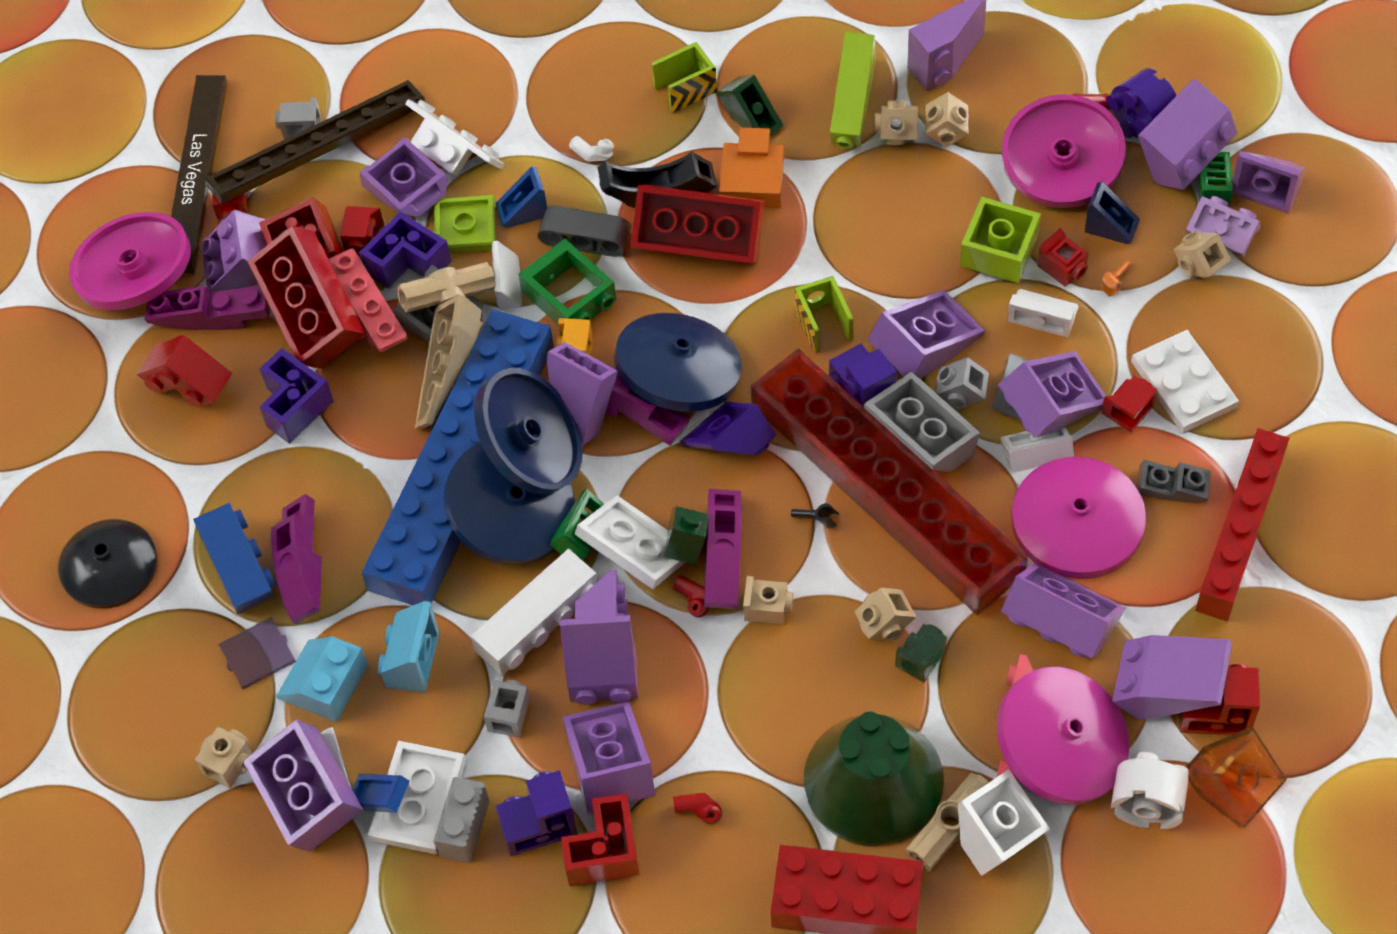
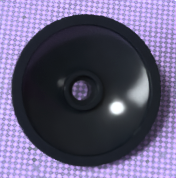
M122 519L101 520L82 528L67 542L59 559V578L68 595L84 606L92 608L120 606L137 597L149 585L157 568V551L150 535L139 525ZM107 550L104 554L98 555L101 551Z

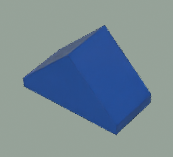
M531 166L495 203L503 227L509 228L543 218L547 203L537 167Z

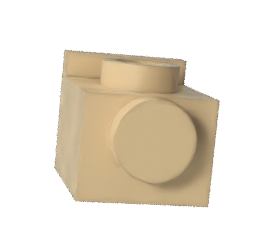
M747 576L743 603L744 621L784 625L786 612L792 613L794 596L793 592H788L787 582L754 580V576Z

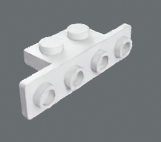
M409 99L406 101L405 105L425 118L411 143L448 172L458 176L472 152L489 164L503 169L505 163L497 159L499 156L497 151L485 144L483 147L477 145V137L462 129L461 133L454 128L456 126L454 121L442 114L440 117H437L433 114L435 108L421 99L418 103Z

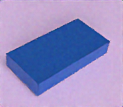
M359 774L352 790L363 811L397 813L410 780L401 775Z

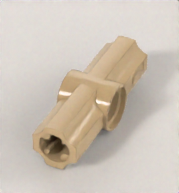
M487 262L455 270L454 267H446L431 273L426 278L399 284L397 288L398 299L406 313L434 305L439 306L458 294L468 297L494 290L496 287L495 275L492 267Z
M971 772L951 797L938 805L934 817L906 848L905 852L911 860L923 861V869L929 872L953 843L960 840L959 823L955 826H948L942 820L952 817L959 821L958 803L988 784L989 781L980 774Z

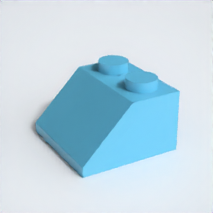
M423 601L396 612L393 625H388L385 635V642L388 644L386 654H381L378 662V674L382 675L386 688L426 693L440 634L431 602Z
M333 636L308 640L276 695L277 699L337 722L368 668L362 648Z

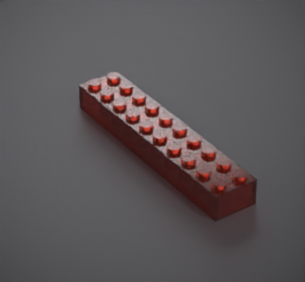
M799 348L751 385L752 404H757L767 421L977 616L1009 590L1016 576L1026 570L1028 556Z

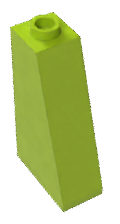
M845 32L830 127L831 144H836L840 148L861 147L876 64L875 35Z

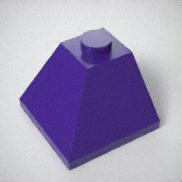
M725 402L681 440L683 446L758 455L769 447L768 442L776 436V433L757 404Z

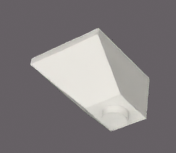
M1009 769L958 803L961 847L981 876L1050 829Z

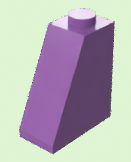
M564 342L547 352L549 383L559 392L576 421L583 446L599 436L618 371Z

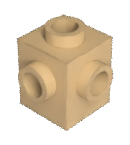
M949 92L926 105V134L945 147L968 135V105Z
M892 100L888 101V106H881V113H875V131L881 132V139H887V144L903 145L905 140H917L918 106H906V101ZM899 119L902 123L899 126H893L891 121Z
M1191 232L1182 239L1183 242L1173 249L1178 258V265L1186 276L1207 278L1214 275L1221 267L1231 261L1218 233Z
M879 588L876 592L869 594L864 599V603L854 611L860 622V628L868 639L884 640L886 642L900 637L903 633L902 630L916 618L906 596L900 589Z
M217 727L212 735L204 739L200 747V753L194 761L204 776L231 789L240 774L242 775L247 771L243 761L253 753L247 743V737L234 729L228 732Z

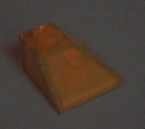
M1254 728L1244 729L1204 746L1186 766L1189 770V782L1199 797L1240 828H1245L1287 780Z

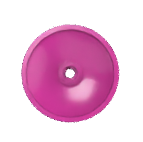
M1061 94L1047 96L1025 106L1010 121L1002 141V162L1008 179L1026 198L1049 207H1077L1090 203L1097 182L1103 181L1110 189L1116 183L1125 162V137L1117 119L1101 104L1077 95Z
M140 212L122 216L98 228L78 247L69 269L71 284L78 296L86 304L94 308L123 310L139 306L167 291L180 278L190 259V241L181 224L168 215L156 212Z
M1066 457L1041 465L1023 480L1014 497L1011 521L1014 536L1019 546L1034 563L1036 562L1064 577L1086 579L1109 574L1122 567L1132 558L1143 538L1146 511L1138 489L1120 470L1092 458Z
M1063 667L1040 668L1023 676L1004 695L997 715L999 746L1011 771L1033 793L1058 804H1085L1101 797L1114 787L1118 765L1129 758V735L1120 709L1112 702V697L1103 687L1083 673Z

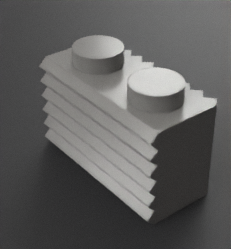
M453 777L433 840L438 856L466 863L473 861L472 855L475 854L473 849L477 848L476 842L479 841L478 836L481 835L479 830L482 829L483 817L486 816L487 804L490 803L483 782Z

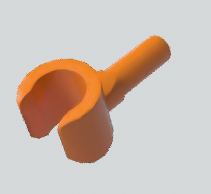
M1125 260L1113 273L1108 271L1103 275V282L1100 288L1109 297L1115 295L1121 289L1122 282L1118 279L1130 268V261Z

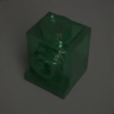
M923 624L917 633H910L903 648L899 646L896 650L895 667L925 683L946 652L947 637L936 626Z

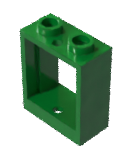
M563 239L518 274L521 292L557 325L559 318L586 319L591 321L601 311L608 310L614 301L617 300L614 281L566 239ZM573 266L596 288L567 309L545 287Z

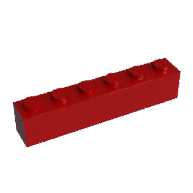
M1257 428L1204 579L1195 611L1228 622L1285 456L1289 437Z

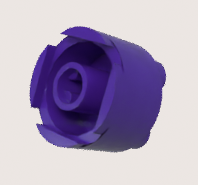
M1145 68L1116 86L1106 98L1107 105L1114 111L1124 136L1127 138L1134 136L1139 139L1138 135L1177 96L1173 87L1165 78L1159 80L1153 75L1157 73L1153 69Z

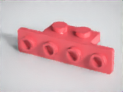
M349 249L330 258L329 261L366 332L360 339L365 337L370 347L376 346L379 352H383L406 341L407 335L355 250Z

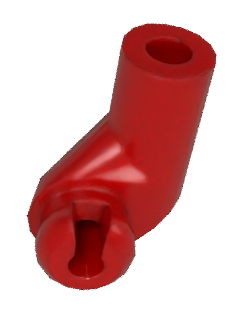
M679 575L673 584V589L687 596V610L691 615L697 618L705 616L710 608L704 607L705 587Z
M706 793L673 796L675 813L693 812L707 824H715L722 817L720 805Z

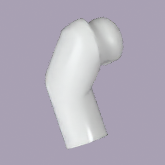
M575 136L570 141L569 148L585 161L594 162L606 161L611 158L614 145L610 140L603 139L599 140L597 146H590L579 136Z

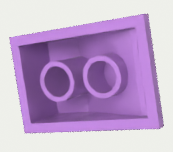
M966 0L909 29L907 69L926 91L942 86L952 79L984 35L987 0Z
M943 289L882 312L868 341L876 349L882 351L888 361L903 377L913 372L918 378L932 373L984 335L985 330Z
M1076 351L1025 361L998 384L1004 393L1005 400L1015 409L1022 420L1023 427L1031 433L1033 438L1053 433L1102 409L1104 397L1106 396Z
M630 615L560 619L570 702L587 705L599 700L626 702L631 698H638L637 658Z
M1158 635L1127 640L1124 642L1112 702L1139 721L1221 705L1232 642L1228 639Z
M629 701L562 717L587 812L593 811V798L627 793L628 802L655 796L651 763Z

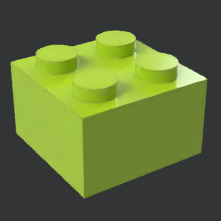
M981 196L961 244L960 266L1020 283L1039 236L1041 213Z

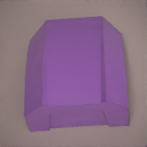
M406 137L397 142L395 147L373 164L368 165L359 172L361 185L388 207L407 215L419 217L446 194L448 180L446 174Z

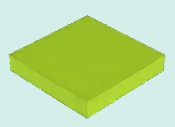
M495 196L441 198L434 204V233L447 240L450 253L492 251V243L496 241Z

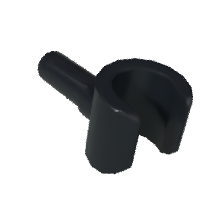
M827 503L821 504L816 510H791V517L815 519L828 529L837 526L828 517L832 514L839 515V512Z

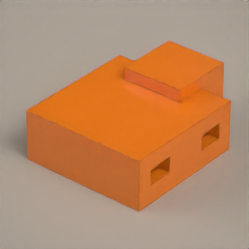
M740 128L738 143H724L719 194L765 200L764 208H781L785 161L784 145L770 144L769 128Z

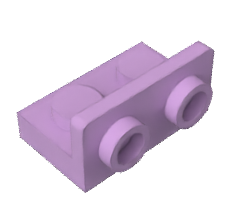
M1202 196L1186 228V232L1218 233L1227 250L1244 257L1255 233L1259 232L1261 228L1260 221L1256 219L1257 215L1244 208H1240L1239 212L1227 207L1228 202L1216 196H1211L1210 199Z

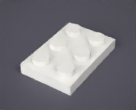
M1188 330L1132 355V364L1142 378L1149 381L1157 389L1156 398L1182 434L1238 408L1239 400Z
M618 495L579 523L575 531L577 537L651 589H654L686 563L664 557L668 530Z
M398 741L387 775H401L410 780L397 813L375 812L368 833L369 840L437 855L433 840L453 777L461 778L466 761L465 755Z

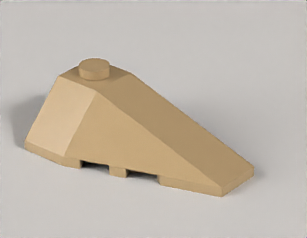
M458 294L435 307L415 429L422 430L433 424L483 328V322L480 321L482 310L463 295Z

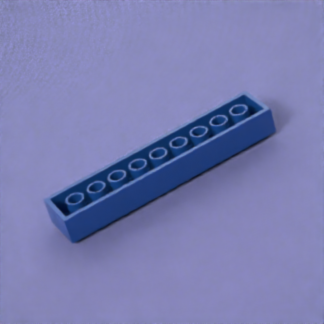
M494 309L491 310L365 564L362 575L369 592L409 605H415L423 601L431 602L432 604L461 543L447 518L444 491L447 477L454 464L465 451L480 442L474 418V404L477 392L484 381L507 368H521L540 376L547 362V352L554 348L549 325Z

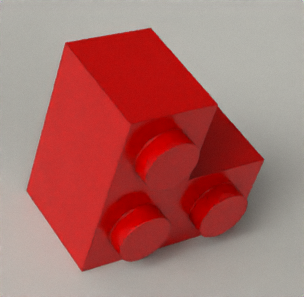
M314 197L259 222L267 245L290 226H296L315 232L328 259L344 252L326 206Z
M183 334L155 345L136 375L144 380V384L150 390L164 393L176 389L183 394V399L187 403L200 408L215 402L232 372Z
M1244 664L1228 666L1221 705L1179 713L1180 733L1250 736L1260 709L1259 668H1249Z
M627 793L593 798L592 804L596 832L561 837L565 871L569 886L640 875Z

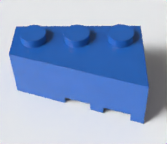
M227 503L193 519L237 614L274 597L270 588L276 586L268 567L262 570L257 561V558L261 557L262 554L255 539L247 540L243 529L247 528L248 525L240 509L234 511L231 504Z

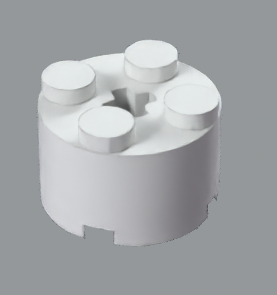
M1140 752L1137 754V758L1125 760L1118 765L1111 809L1115 807L1114 814L1117 818L1137 827L1149 828L1150 822L1161 823L1160 829L1176 827L1181 824L1183 819L1189 770L1181 765H1173L1161 761L1154 753Z

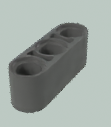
M549 206L545 210L537 237L548 246L554 247L563 239H566L581 252L617 257L623 254L631 225L626 219L615 215L561 206Z

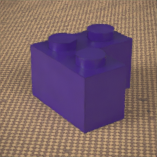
M399 212L359 252L362 263L371 278L387 288H390L408 268L423 277L431 265L437 269H442L452 262L447 240L402 212Z
M861 343L829 360L827 380L831 388L835 392L839 391L844 397V403L848 411L852 415L856 414L861 422L865 423L874 418V416L864 408V404L894 384L897 380V371L880 349L869 353Z
M283 348L260 368L267 390L273 393L259 407L264 421L270 430L290 444L334 402L328 382Z
M560 770L555 772L544 771L536 774L532 779L526 781L529 795L524 797L512 796L504 800L502 804L496 805L511 856L561 841V837L578 835L572 807Z

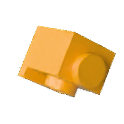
M559 318L560 336L557 337L556 347L566 342L590 355L593 339L590 320Z

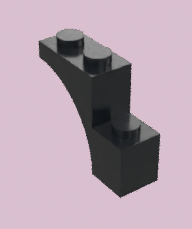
M693 152L673 162L655 167L629 168L611 164L607 161L597 167L600 180L599 185L602 192L633 208L636 206L638 185H651L709 193L717 187L712 163Z

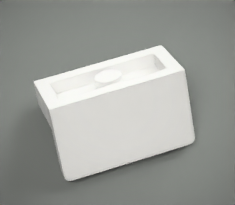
M1019 289L1017 294H1013L1011 297L1007 322L1068 338L1078 312V304Z

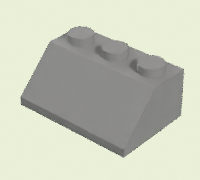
M910 372L864 404V408L932 470L952 472L975 454L980 432L913 372Z

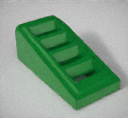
M1219 152L1212 161L1223 163L1210 162L1198 174L1199 201L1202 196L1208 199L1211 196H1216L1225 200L1230 205L1233 195L1230 152ZM1207 168H1218L1223 170H1207ZM1207 176H1215V177H1223V178H1207ZM1208 184H1221L1223 186H1211Z
M587 488L583 490L553 536L550 546L561 555L567 549H570L580 559L588 556L592 546L577 537L574 530L582 522L579 518L585 520L591 515L584 509L585 506L594 513L604 503Z

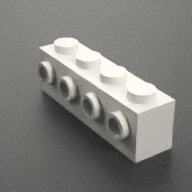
M567 549L470 636L474 651L501 676L509 669L517 668L530 650L541 646L547 640L549 633L560 625V619H570L575 611V602L598 582L596 572L570 549Z

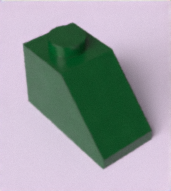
M755 75L738 76L716 92L730 117L742 128H769L770 135H772L784 126Z
M678 506L673 507L664 557L696 565L706 537L709 514Z

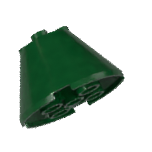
M865 712L860 716L843 720L828 729L815 742L807 757L804 769V787L808 804L818 821L837 837L863 846H877L881 843L897 840L899 843L914 836L933 818L943 794V768L939 755L932 743L923 733L905 721L876 714L875 712Z

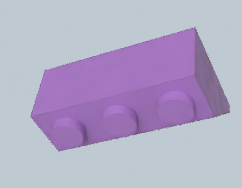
M1193 79L1138 135L1154 183L1184 190L1237 134V130L1230 109L1198 80Z
M1035 562L1016 576L1001 612L1008 615L1012 623L1022 627L1029 626L1039 631V635L1050 642L1059 641L1070 647L1069 650L1073 654L1083 658H1093L1104 647L1126 607Z

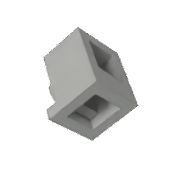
M310 98V102L280 103V111L275 112V125L277 129H281L284 140L321 122L322 116L317 98Z
M494 680L484 714L488 732L521 738L522 726L530 701L528 686H524L515 680H506L505 682Z

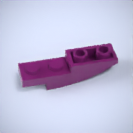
M259 285L210 292L206 286L166 291L147 302L145 321L149 324L179 329L246 328L247 320L269 317L270 306Z
M617 373L606 413L615 418L619 412H622L671 446L687 428L690 420L675 410L653 405L638 397L622 382Z
M708 489L707 514H709L705 555L704 607L738 609L742 526L741 491Z
M306 494L282 508V521L271 528L275 575L286 610L291 621L295 624L318 612L321 603L322 557L313 552L315 500Z

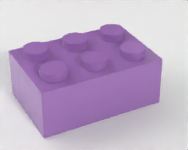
M295 720L243 761L289 846L311 852L363 811L362 806L318 728Z

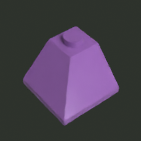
M1240 151L1232 181L1233 195L1289 213L1301 187L1306 167L1276 157Z

